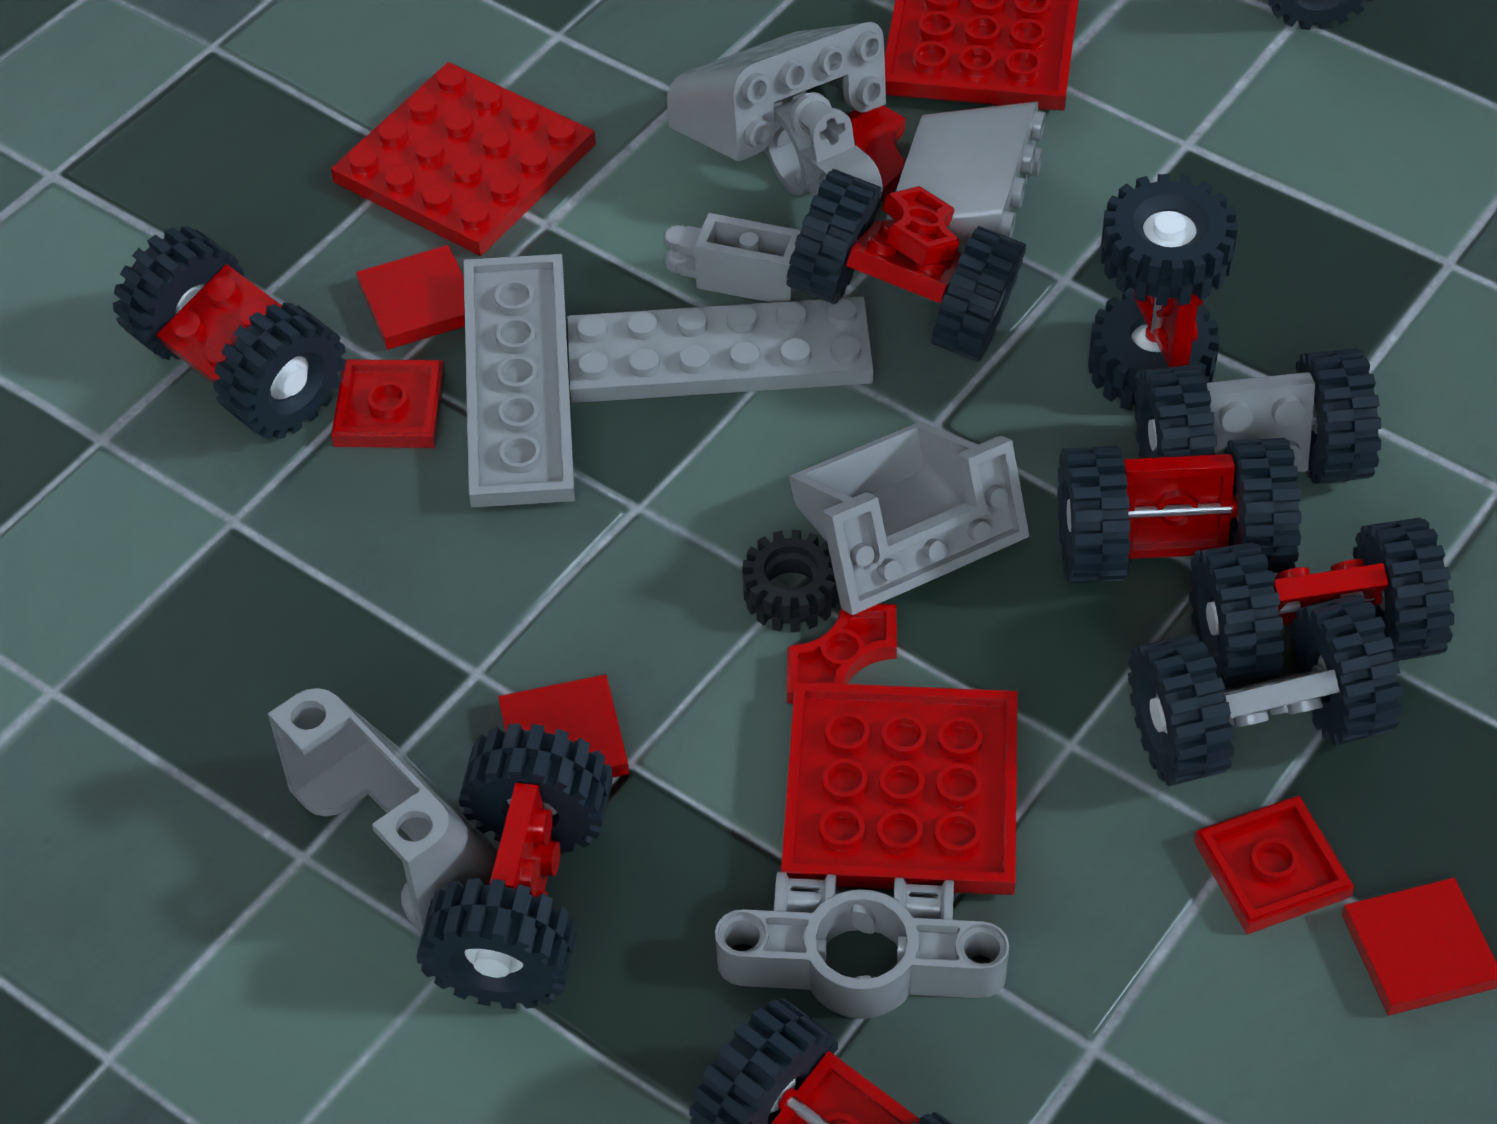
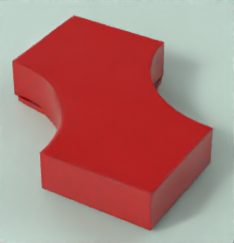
M884 105L866 112L853 110L847 115L852 123L854 144L874 161L881 175L883 191L880 201L885 199L887 194L897 189L906 162L896 148L897 141L905 131V117Z
M920 186L886 195L882 210L895 221L890 227L886 240L887 244L922 267L955 258L960 244L959 238L946 227L950 225L955 211L952 206Z
M877 604L854 615L840 609L838 620L826 634L809 643L788 647L787 704H793L795 682L848 684L856 673L868 665L883 660L897 659L896 604Z

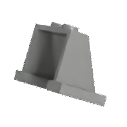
M920 421L789 476L796 507L828 544L841 609L851 615L1030 537L1013 442L1011 439L1003 436H997L978 445Z

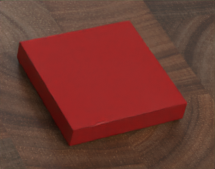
M449 245L356 272L359 288L387 350L465 327L464 276Z
M344 359L346 360L345 370L341 373L342 380L339 385L331 432L333 447L435 448L445 378L443 360Z
M606 674L498 696L505 733L508 724L520 723L523 730H531L532 724L544 725V732L555 734L556 730L560 729L569 732L568 740L572 742L582 738L590 743L589 753L599 750L605 756L604 765L610 764L613 771L611 778L629 774L628 760Z
M1299 795L1195 832L1194 843L1247 935L1352 897L1355 886Z
M1455 877L1345 904L1342 917L1388 1016L1497 988V962Z

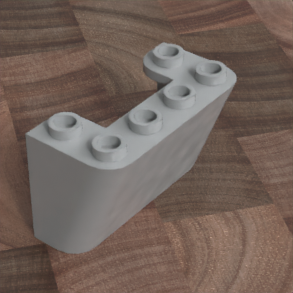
M866 22L796 31L686 71L674 79L668 90L669 128L739 162L759 154L770 144L775 128L774 102L827 83L842 90L846 104L854 110L866 112L886 104L882 29L876 23Z
M1038 101L923 114L895 192L920 186L952 206L955 211L950 225L946 227L959 238L960 244L957 252L964 253L969 238L972 237L973 231L978 226L1012 238L1016 213L1011 212L1012 207L1021 208L1025 187L1030 175L1038 176L1040 172L1043 148L1036 147V141H1041L1046 112L1038 111ZM887 215L886 220H893L889 215Z
M306 689L267 713L289 791L307 810L320 816L337 815L369 794L387 813L372 824L373 831L403 862L407 883L401 892L402 908L407 918L421 933L423 932L431 898L433 899L435 892L439 888L446 890L447 884L458 881L466 887L467 879L480 878L483 885H490L498 849L475 828L471 821L466 819L463 813L396 744L338 696L325 689ZM399 827L412 841L404 840L398 835Z

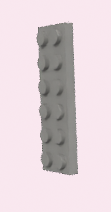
M562 254L465 259L464 301L470 507L575 501Z
M864 296L840 298L839 302L834 305L821 299L567 316L571 403L873 383V364Z

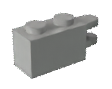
M708 213L702 228L684 227L677 224L669 229L667 228V231L664 232V244L669 250L665 257V265L671 273H680L681 276L696 278L697 289L769 303L793 301L797 290L788 287L786 284L788 278L786 276L791 265L789 264L791 255L796 247L795 242L801 230Z

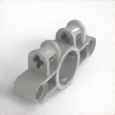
M806 90L774 102V135L770 144L763 152L768 156L780 182L791 194L801 196L810 192L814 196L817 195L820 184L826 179V175L832 169H837L880 186L882 188L881 192L883 191L881 175L876 164L854 144L852 123L849 116L842 110L832 108L829 100L822 94L816 92L806 93Z
M777 872L774 911L734 910L724 915L717 923L715 929L718 971L723 979L729 983L749 987L811 990L815 998L829 1010L845 1017L857 1019L885 1015L899 1007L909 995L961 998L991 997L997 994L1005 985L1010 946L1007 935L993 923L953 920L954 880H945L942 886L906 884L904 878H895L894 898L872 890H850L836 894V875L827 874L824 880L789 878L786 872ZM859 930L868 934H873L874 932L881 933L897 945V965L879 977L871 978L869 975L852 978L843 976L827 966L826 945L831 939L846 931ZM743 944L754 947L748 951L732 949L737 945ZM981 956L990 959L991 962L981 964L972 961L971 958Z

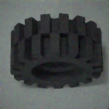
M782 530L773 532V542L771 543L765 536L757 540L758 550L751 546L747 551V560H743L742 566L744 601H746L749 613L751 615L756 613L757 621L762 625H765L769 619H772V629L782 631L783 623L791 624V632H800V623L806 622L810 630L818 626V616L826 621L831 616V607L836 609L839 602L827 542L825 541L819 546L818 536L810 533L807 539L803 540L801 539V530H792V538H784ZM785 573H799L812 580L806 586L797 589H785L771 583L773 578Z

